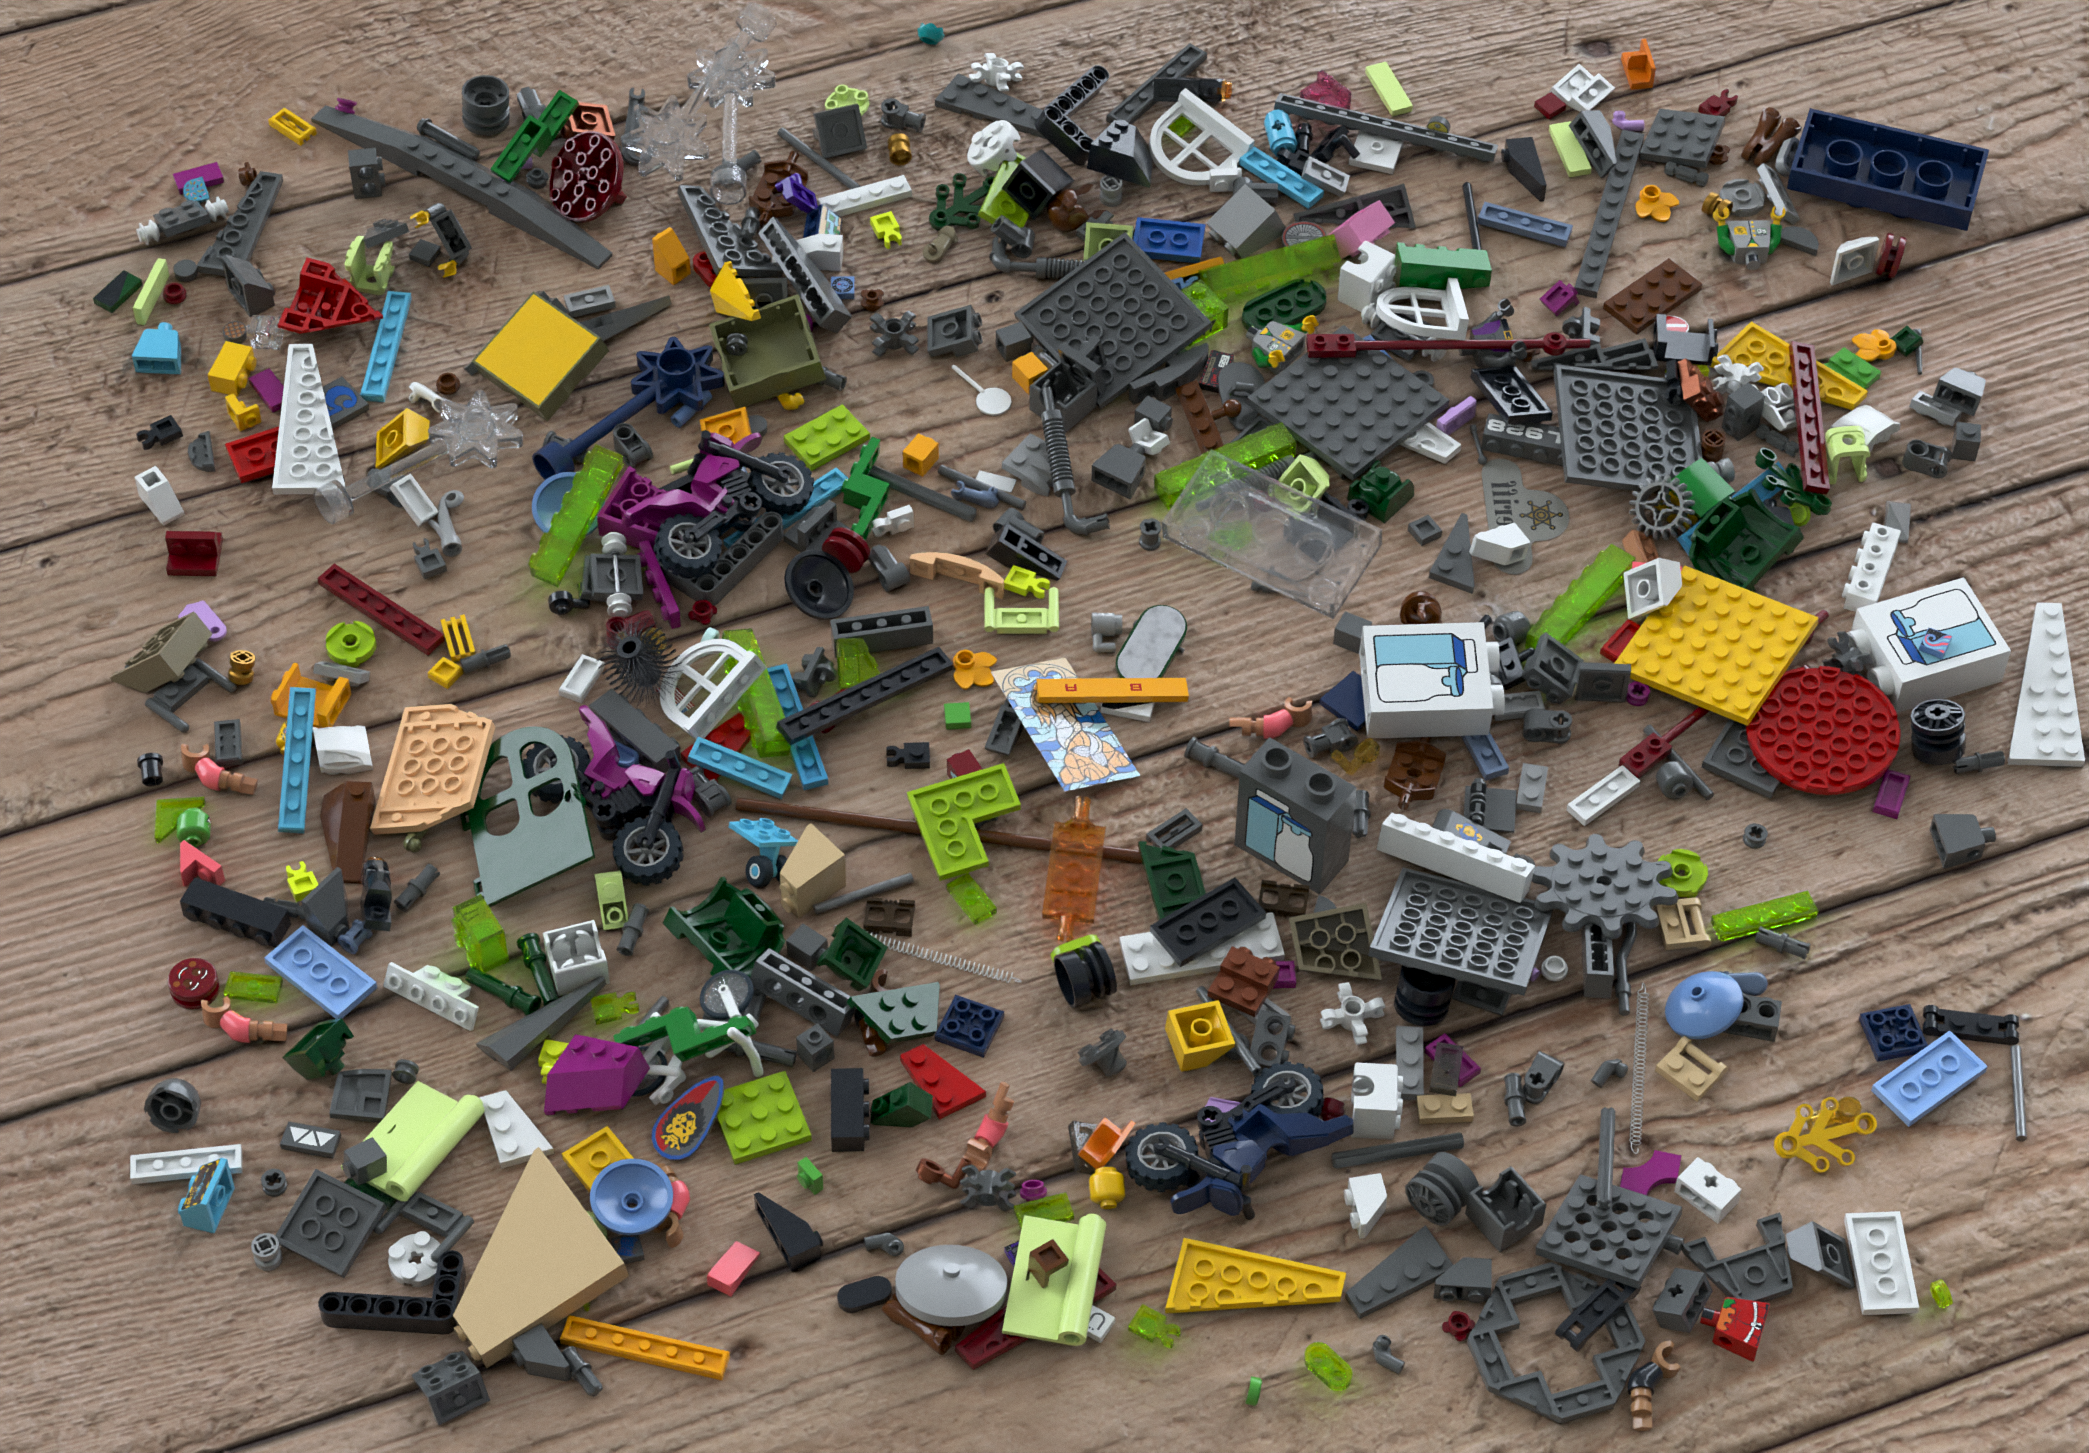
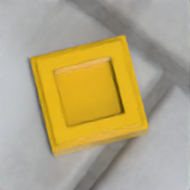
M442 657L428 672V678L449 689L464 672L461 666Z

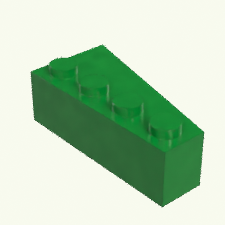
M1397 242L1395 255L1397 271L1394 275L1397 288L1419 287L1446 290L1448 278L1458 279L1460 289L1490 287L1492 269L1487 250L1458 248L1456 251L1448 250L1445 246L1430 249L1425 248V245L1422 244L1408 247L1405 246V243Z

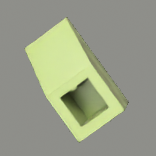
M620 870L594 874L603 930L623 927L624 923L628 922V912Z

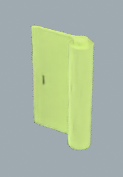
M417 1081L366 1137L365 1140L373 1137L387 1155V1173L366 1183L397 1200L406 1202L484 1114L485 1110L481 1099L474 1095H464L457 1102Z
M1087 1214L1080 1218L1079 1224L1024 1215L1002 1329L1003 1334L1074 1346L1082 1345L1086 1342L1106 1230V1222L1099 1215ZM1054 1239L1069 1259L1066 1267L1051 1274L1048 1286L1042 1288L1028 1270L1030 1251Z

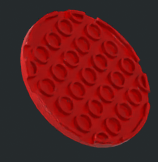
M1830 666L1808 669L1800 667L1786 671L1750 724L1746 725L1747 740L1753 755L1759 764L1778 781L1807 793L1838 795L1867 787L1882 777L1890 768L1896 758L1901 738L1897 712L1888 697L1876 685L1858 674L1852 675L1840 671L1841 668Z

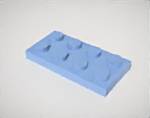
M304 925L264 957L265 963L335 1019L345 1017L377 989L376 981Z
M1948 1031L1873 1084L1871 1091L1910 1127L1984 1074L1988 1066L1951 1031Z

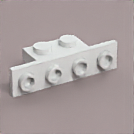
M392 962L388 964L383 987L469 1031L474 1029L479 1007L465 1000L470 994L471 986L463 983L459 978L451 977L441 972L440 969L434 966L426 965L412 973Z

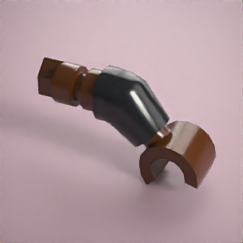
M886 969L878 970L874 974L869 993L897 989L895 987L891 989L882 988L887 979L888 971ZM855 1008V1023L862 1032L869 1056L876 1057L882 1055L886 1051L884 1040L875 1029L871 1028L864 1021L865 1016Z

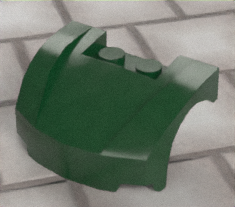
M1749 489L1748 492H1744L1736 497H1726L1704 516L1691 536L1692 544L1689 550V558L1696 570L1756 592L1754 585L1783 553L1789 556L1804 539L1800 527L1790 525L1779 519L1763 504L1756 491Z
M720 877L709 896L698 906L687 911L677 910L674 906L670 907L663 921V925L678 940L687 937L703 953L706 959L714 965L710 972L712 976L725 970H738L750 978L755 961L769 948L780 954L786 942L782 933L784 925L771 907L747 887L741 891L728 884L725 877ZM727 976L717 981L720 985H727L729 989L747 984L744 979L737 976Z

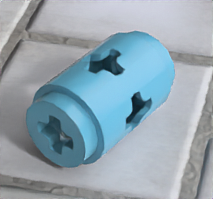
M1279 109L1269 112L1265 117L1264 127L1271 152L1278 158L1277 153L1280 148H1285L1295 153L1297 141L1290 116L1285 111Z

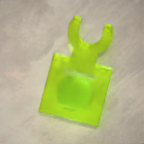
M614 992L595 996L590 1000L596 1025L621 1020V1013L624 1012L627 1014L639 1012L638 1003L629 1004V1002L637 1001L635 992H627L621 998H617V994Z
M1144 1304L1141 1305L1128 1325V1331L1151 1343L1157 1337L1168 1348L1174 1346V1340L1167 1335L1174 1334L1177 1337L1181 1335V1328L1175 1324L1166 1325L1167 1316Z

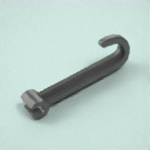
M631 88L622 144V157L632 166H643L652 160L654 148L649 147L646 155L643 157H638L635 154L641 113L645 105V90L642 89L641 95L636 96L634 95V88Z

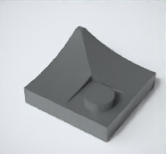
M356 1069L339 1072L330 1107V1118L380 1123L386 1116L392 1070Z

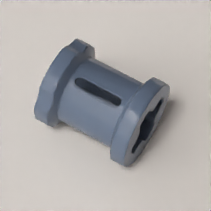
M355 919L352 922V927L345 935H340L337 940L345 951L350 954H356L360 944L365 939H370L373 933L371 929H363V921Z

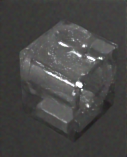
M252 316L251 325H247L246 337L250 339L253 349L280 350L284 330L278 328L281 316Z

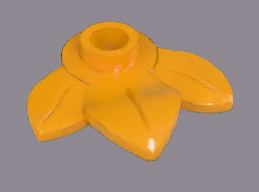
M1647 185L1640 191V200L1636 202L1635 210L1640 218L1651 215L1656 221L1666 222L1671 216L1670 208L1679 205V200L1671 193L1661 192L1660 188L1655 185Z
M1874 329L1871 334L1860 333L1852 338L1853 344L1860 348L1855 355L1866 362L1874 361L1877 358L1882 360L1890 359L1895 354L1896 343L1889 339V334L1883 330Z
M966 649L958 651L953 658L955 682L964 690H968L973 683L980 687L992 685L994 677L991 674L990 667L996 664L997 659L987 652L974 654Z

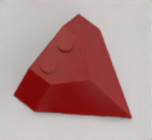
M307 257L300 272L299 288L290 308L284 309L278 323V328L303 334L383 319V315L378 310L375 311L368 304L369 301L345 278L342 279L330 263Z

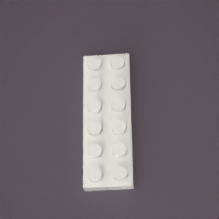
M1273 912L1266 913V919L1182 967L1176 963L1151 932L1119 937V944L1130 985L1220 971V965L1232 946L1238 949L1239 947H1246L1252 951L1254 956L1260 959L1269 957L1276 962L1284 961L1285 958Z

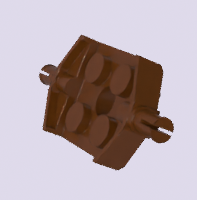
M791 151L786 161L764 163V173L753 197L749 196V206L757 208L761 214L759 220L761 227L763 224L765 226L772 217H789L794 214L796 206L787 202L783 194L780 196H775L774 194L783 192H779L775 184L795 173L800 174L802 184L806 187L809 181L808 172L796 164L799 158V154L796 151L795 153Z
M1421 737L1420 741L1396 743L1395 753L1388 774L1385 776L1383 787L1400 797L1398 802L1400 809H1402L1404 804L1403 810H1407L1409 803L1412 801L1431 800L1434 798L1445 764L1446 753L1430 744L1432 737Z

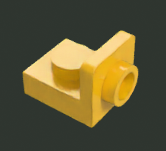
M234 393L225 397L227 412L239 431L262 422L260 409L257 404L246 408L244 402H239Z

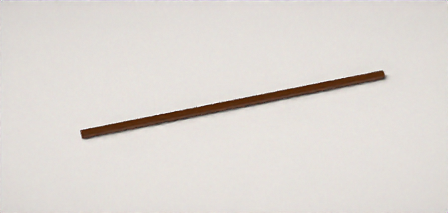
M739 797L736 801V810L921 834L918 824L914 820ZM976 829L982 843L1142 863L1139 850Z

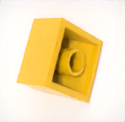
M1219 1000L1168 1011L1165 1030L1181 1072L1207 1067L1235 1047V1041Z

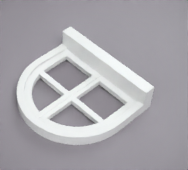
M1185 88L1180 92L1178 102L1154 124L1149 139V150L1154 163L1165 175L1180 183L1199 186L1209 184L1210 170L1191 172L1179 168L1178 166L1190 155H1194L1211 169H1231V160H1236L1237 166H1239L1240 157L1253 148L1255 140ZM1181 115L1203 131L1190 144L1168 129ZM1163 133L1184 148L1171 161L1165 156L1161 146ZM1210 137L1233 153L1219 166L1197 151Z
M1448 278L1446 290L1398 287L1382 292L1377 299L1376 313L1379 318L1398 330L1419 336L1465 340L1469 317L1458 279ZM1410 298L1412 307L1389 304L1396 300ZM1417 299L1440 301L1443 310L1419 308ZM1394 313L1415 315L1416 323L1402 319ZM1421 316L1445 318L1447 327L1423 325Z
M711 639L700 642L685 650L670 665L678 664V667L668 668L667 672H676L666 673L667 675H665V677H674L673 679L663 678L666 681L662 682L664 685L661 687L663 691L660 689L662 709L674 724L694 739H697V737L704 739L767 667L755 653L750 650L746 651L730 640ZM710 654H722L704 676L690 667L693 662L701 657ZM730 656L738 661V664L718 686L709 681ZM684 673L697 684L676 706L675 688L679 680L678 678ZM703 687L711 694L692 716L688 718L681 711Z

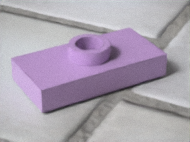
M1469 396L1457 406L1451 407L1446 414L1437 419L1436 428L1449 436L1475 417L1477 400Z

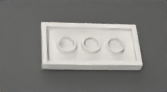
M1900 1211L1845 1213L1844 1223L1862 1315L1918 1313L1919 1303Z

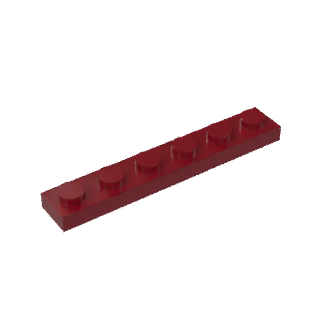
M335 563L317 578L318 584L427 656L445 641L443 633Z

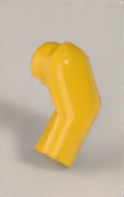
M787 392L776 396L783 408L789 411L798 409V406L804 404V399L800 393L792 396V394L789 395Z

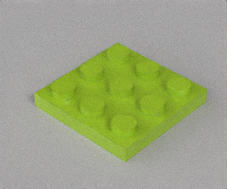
M786 1071L724 1089L722 1105L716 1119L734 1165L812 1141L811 1132Z

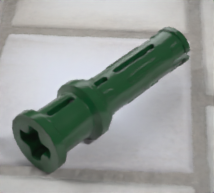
M528 933L521 936L516 943L517 947L523 952L524 965L531 970L543 1005L546 1006L549 1002L551 1003L559 999L545 964L547 956L539 945V935Z
M474 966L466 974V982L505 1001L507 1007L511 1009L517 1008L524 1012L525 1016L537 1011L541 1006L542 999L540 996H532L524 992L522 987L518 985L510 986Z

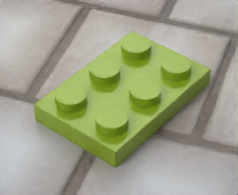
M842 404L783 437L784 443L806 464L807 468L813 471L870 440V432Z

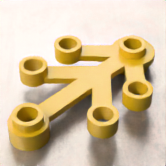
M1827 1097L1821 1102V1112L1809 1134L1799 1136L1806 1120L1813 1116V1108L1809 1104H1802L1795 1110L1796 1118L1789 1131L1782 1132L1776 1136L1774 1150L1777 1155L1784 1159H1791L1796 1156L1810 1164L1812 1170L1816 1173L1826 1172L1830 1166L1828 1159L1824 1156L1817 1157L1803 1148L1812 1144L1837 1158V1162L1841 1166H1849L1855 1161L1854 1153L1849 1149H1842L1828 1140L1855 1132L1860 1135L1871 1134L1877 1127L1876 1118L1870 1113H1861L1854 1118L1853 1122L1825 1129L1831 1115L1839 1108L1836 1098ZM1827 1101H1831L1834 1104L1833 1110L1826 1108ZM1801 1108L1808 1110L1807 1117H1803L1800 1114ZM1860 1120L1866 1121V1130L1860 1128ZM1784 1141L1790 1142V1150L1783 1148ZM1843 1153H1847L1850 1156L1848 1163L1842 1160ZM1817 1160L1824 1162L1823 1170L1817 1168Z

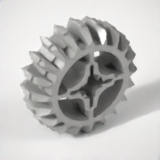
M1660 475L1655 476V482L1651 478H1647V486L1640 483L1638 486L1642 491L1640 493L1633 491L1632 493L1637 497V500L1629 501V504L1635 506L1634 509L1629 510V514L1637 515L1631 520L1632 523L1639 524L1637 530L1640 532L1645 530L1644 534L1646 537L1653 534V539L1659 540L1661 534L1664 540H1669V532L1673 537H1678L1677 529L1685 532L1686 528L1683 526V523H1692L1687 516L1688 514H1695L1694 510L1689 509L1690 506L1695 505V501L1687 499L1693 493L1685 491L1687 489L1685 483L1679 485L1680 479L1675 477L1671 481L1670 475H1665L1663 481ZM1661 489L1654 500H1647L1653 492ZM1670 489L1677 494L1680 506L1671 504ZM1663 504H1665L1666 506H1668V507L1671 508V509L1666 508V509H1662L1661 511H1659L1657 508H1655V507H1653V506H1657V507H1658V506H1662ZM1644 509L1653 511L1654 526L1646 519ZM1670 515H1677L1671 523L1663 526Z

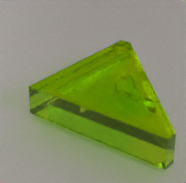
M205 797L157 799L155 819L156 843L162 842L177 829V818L181 813L190 808L201 809L206 805Z

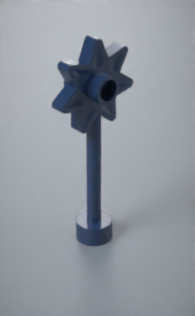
M670 337L661 353L637 352V366L641 369L642 373L631 379V391L636 396L564 447L555 441H551L536 451L532 456V460L540 476L546 480L555 474L574 472L573 458L612 432L617 424L626 422L655 400L657 413L659 414L666 413L679 402L697 411L703 410L702 391L721 388L725 385L723 371L710 366L713 361L712 346L706 345L687 350L677 337Z

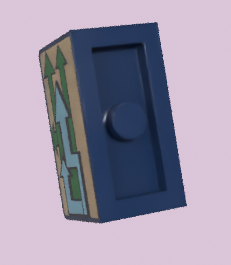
M824 204L819 205L807 213L803 238L816 234L840 235L842 218Z

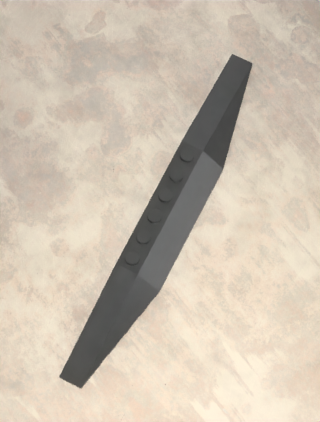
M326 105L311 118L313 123L364 149L376 148L377 156L416 176L422 172L488 206L489 213L598 270L612 257L610 250L561 214L536 192L514 181L511 184L493 174L489 168L426 136L362 116L342 112Z

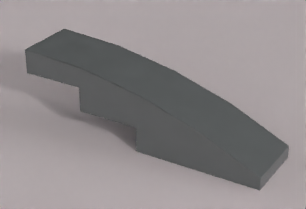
M1007 698L1004 705H1001L985 745V750L1005 756L1011 754L1024 729L1023 723Z

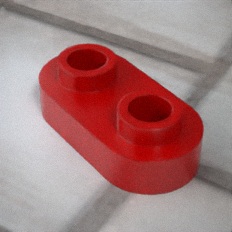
M699 252L693 257V269L705 284L711 288L717 275L706 252Z

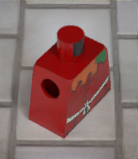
M1726 1297L1724 1298L1721 1311L1704 1307L1700 1323L1716 1328L1712 1340L1715 1345L1754 1362L1770 1304Z

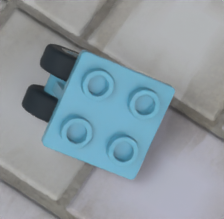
M760 818L759 821L740 819V821L729 822L728 827L759 847L760 855L751 857L746 864L745 872L748 882L755 887L767 886L774 877L780 882V871L787 861L784 855H778L780 847L796 846L798 840L792 837L789 831L780 829L774 825V821L767 818Z

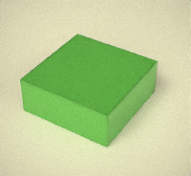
M969 702L944 704L946 730L971 728Z

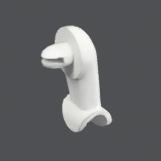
M413 382L409 386L413 391L409 396L411 403L417 402L420 397L425 400L427 399L440 414L444 413V404L449 406L452 404V401L440 397L418 382Z

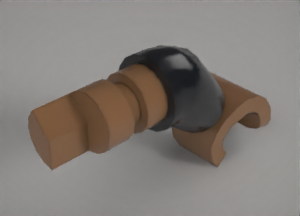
M1672 1341L1660 1343L1650 1362L1631 1373L1628 1382V1394L1631 1395V1401L1633 1402L1631 1404V1415L1633 1416V1429L1636 1431L1652 1429L1651 1401L1655 1387L1663 1378L1676 1376L1681 1368L1678 1363L1669 1364L1663 1358L1671 1354L1675 1346Z

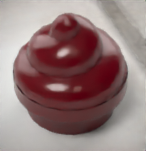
M1324 1097V1106L1321 1107L1322 1112L1320 1114L1322 1120L1328 1121L1343 1116L1345 1114L1343 1109L1345 1104L1337 1099Z

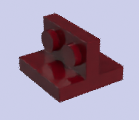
M166 531L165 540L169 553L166 567L168 576H217L223 543L222 532Z

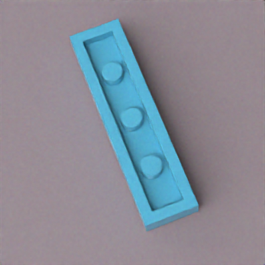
M1255 146L1239 159L1240 166L1267 183L1278 184L1279 191L1308 209L1323 198L1324 190L1302 179L1299 174Z
M697 737L687 762L781 800L792 778V774L701 737Z

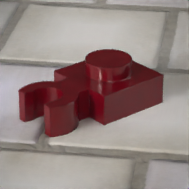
M1725 89L1721 92L1720 97L1712 95L1701 103L1698 112L1724 117L1730 112V108L1737 104L1738 96L1735 95L1732 98H1728L1729 90Z

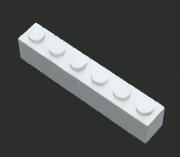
M1391 813L1382 823L1377 850L1519 903L1529 892L1535 865L1527 863L1524 859L1508 856L1499 850L1489 849L1475 841L1459 838L1450 832H1443L1432 828L1426 823L1410 820L1401 814Z

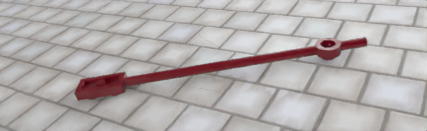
M1557 332L1548 333L1543 339L1355 341L1354 334H1307L1306 337L1308 358L1355 357L1356 350L1512 349V345L1517 341H1523L1527 346L1526 349H1543L1545 353L1552 356L1561 355L1566 349L1590 348V339H1566L1564 335Z
M1824 609L1815 615L1818 617V625L1829 617L1828 612ZM1814 631L1809 636L1804 645H1807L1812 641ZM1698 707L1662 737L1653 732L1622 756L1619 760V766L1623 765L1639 779L1672 752L1673 746L1669 744L1710 711Z

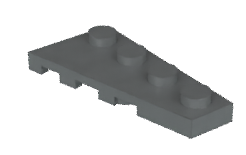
M1425 1225L1346 1292L1345 1299L1358 1318L1361 1319L1434 1283L1453 1264Z

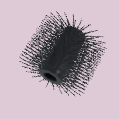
M631 620L630 635L628 636L625 628L623 632H625L626 638L623 637V640L615 634L620 642L614 641L613 643L618 644V646L606 645L607 648L613 647L617 648V650H608L606 652H615L616 654L600 657L599 660L614 658L611 661L605 662L606 664L604 665L614 664L610 669H605L602 674L611 669H616V671L611 673L609 677L607 676L606 679L620 674L616 680L611 681L610 685L624 679L619 686L613 688L614 691L621 688L620 686L627 684L628 681V685L619 695H622L625 691L627 692L626 689L631 686L633 687L630 693L635 689L638 695V691L640 694V688L641 692L644 693L646 687L647 692L649 688V692L651 689L653 695L655 691L653 692V685L655 686L656 684L663 687L658 683L660 681L665 682L660 680L661 677L666 679L674 678L665 677L662 674H671L676 671L664 672L662 670L678 667V664L664 666L667 663H672L670 662L672 660H677L678 656L671 660L663 661L667 656H671L674 651L676 652V650L673 649L666 655H662V653L667 651L666 649L671 648L672 645L658 650L662 644H666L669 641L668 639L654 645L666 633L650 640L662 627L654 630L655 632L651 633L648 637H646L648 633L646 631L644 635L642 633L640 638L642 630H640L637 636L638 626L636 627V622L635 634L633 630V636L631 635ZM635 694V696L633 697V699L631 700V702H630L631 704H632V702L634 703L633 700H635L636 694Z

